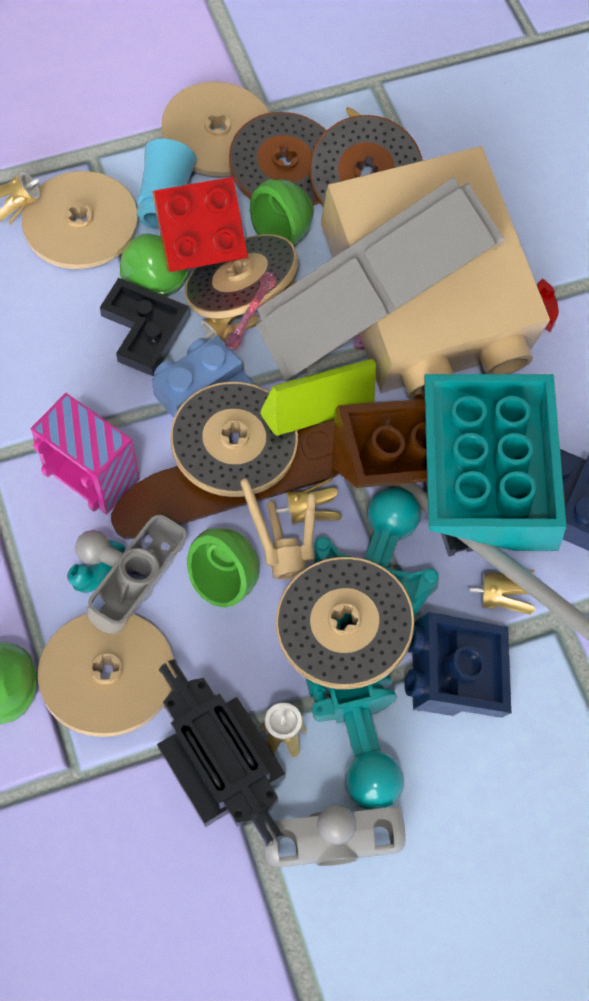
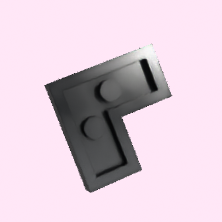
M119 277L99 307L101 317L131 328L116 352L117 362L153 377L156 368L163 362L190 316V307L188 305Z

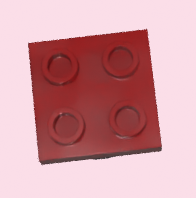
M233 177L152 191L167 272L248 258Z

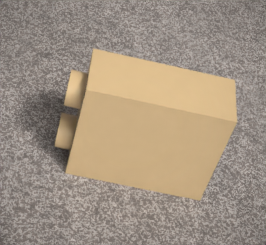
M482 146L329 184L327 187L321 226L332 257H335L453 177H455L460 187L467 183L470 184L505 239V243L496 250L493 247L360 333L368 359H374L376 362V382L380 393L405 387L410 399H414V396L418 394L425 398V374H454L455 372L480 365L483 366L485 374H512L533 361L531 349L550 321Z

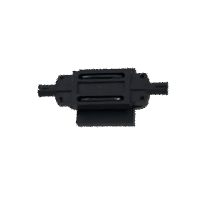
M176 659L168 661L169 668L164 663L159 668V672L162 673L172 691L163 701V704L172 719L170 723L175 734L159 742L157 746L204 827L206 828L229 813L236 827L253 823L266 843V847L274 844L272 835L276 842L284 837V833L281 832L269 811L278 802V796L272 786L284 780L286 773L238 697H235L226 703L220 693L216 696L214 695L204 678L188 681L177 664Z

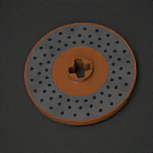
M271 112L249 120L237 131L230 145L229 169L235 184L251 200L254 190L263 181L268 179H285L301 187L308 194L313 206L319 204L311 186L309 170L314 147L326 129L306 116L291 112ZM285 157L286 161L291 162V164L284 165L283 160H279V158Z
M375 115L352 116L332 125L316 143L310 160V182L317 200L324 208L328 185L361 177L360 169H363L365 163L372 165V172L377 173L423 160L413 137L397 123Z

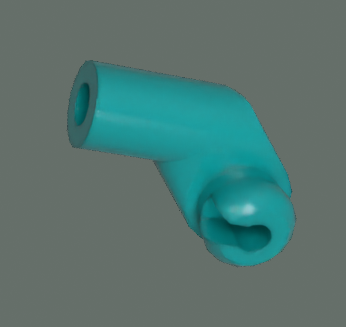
M108 540L112 548L122 553L125 552L126 548L123 544ZM103 562L89 566L75 564L69 569L67 580L73 585L75 591L89 593L96 590L113 567Z

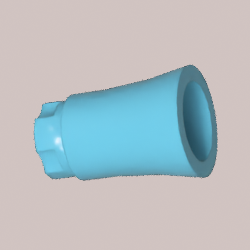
M154 139L145 146L144 171L137 201V216L140 218V223L149 228H159L152 191L187 185L188 179L196 165L197 157L195 153L185 144L171 139Z

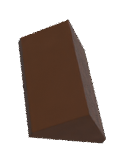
M425 399L338 405L335 409L332 467L355 488L427 482Z

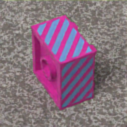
M66 392L30 428L34 438V450L39 453L42 463V474L47 478L53 475L88 501V507L93 512L99 509L107 515L116 506L118 500L140 480L132 439Z

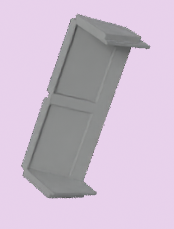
M453 177L257 308L262 320L256 323V326L284 380L296 379L308 372L307 367L493 247L496 250L505 243V239L470 184L467 183L460 187L455 177Z

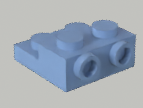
M218 335L209 341L205 338L197 339L189 346L185 357L176 363L171 359L162 362L154 372L155 377L151 379L154 396L173 418L181 405L191 395L207 386L223 382H243L255 385L243 372L242 361Z

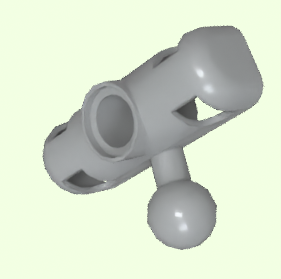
M155 515L146 523L124 553L112 548L107 537L100 531H85L78 536L75 552L81 561L91 565L103 562L113 567L88 600L87 616L97 629L108 634L120 632L125 627L130 616H133L143 601H146L151 596L155 585L172 564L177 553L183 549L187 533L182 526L163 515ZM148 530L153 541L145 550L141 546V540ZM163 542L170 545L169 550L161 549ZM128 573H140L145 577V579H133L128 575ZM99 593L105 602L100 611L92 606Z
M334 804L326 807L321 812L311 814L310 817L275 821L281 832L284 833L283 838H290L294 841L297 855L279 857L278 842H276L273 835L274 844L266 847V843L263 840L266 862L273 867L316 863L317 866H334L351 863L363 857L399 853L403 850L406 842L402 808L389 807L352 812V810L343 805ZM375 827H383L388 831L390 844L375 846Z

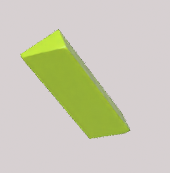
M368 359L273 385L260 414L271 431L279 436L335 419V409L338 405L374 403L376 362L374 359Z

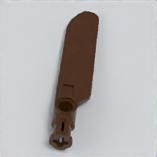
M421 394L414 396V400L425 399ZM335 419L297 430V451L290 469L275 485L254 494L257 502L321 483L339 475L332 467ZM178 466L154 473L134 484L118 500L111 513V523L118 536L123 539H135L146 523L155 515H163L178 525H182L245 506L247 502L245 496L228 497L203 490L192 483Z

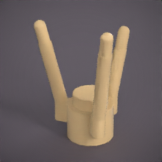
M242 479L241 487L265 551L266 564L272 568L273 579H294L307 568L306 562L315 560L312 545L316 495L310 493L307 497L302 546H299L298 539L283 538L279 515L276 512V504L274 501L267 503L275 541L272 543L251 485L247 479Z

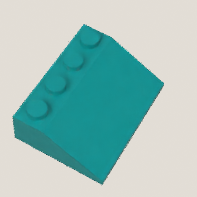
M425 374L429 531L513 551H559L566 530V516L554 374Z

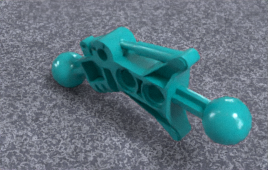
M389 486L378 491L369 502L367 519L374 533L364 559L382 566L399 580L410 598L415 618L427 598L437 590L439 574L433 568L414 573L389 568L398 541L413 534L421 522L422 515L420 504L413 493L403 487ZM319 537L314 542V564L330 558L351 557L340 553L327 537ZM345 613L342 619L334 618L337 621L339 630L352 623L351 614ZM386 676L376 683L356 689L326 688L305 678L309 695L314 697L315 701L312 706L313 718L317 722L336 720L337 724L345 722L354 760L348 765L345 774V788L350 799L358 806L367 810L387 808L393 805L402 794L405 785L404 772L392 756L381 751L371 716L383 711L396 701V693L387 690L393 683L391 677ZM327 689H328L329 696H330L329 699H326V698H325V694L327 693Z

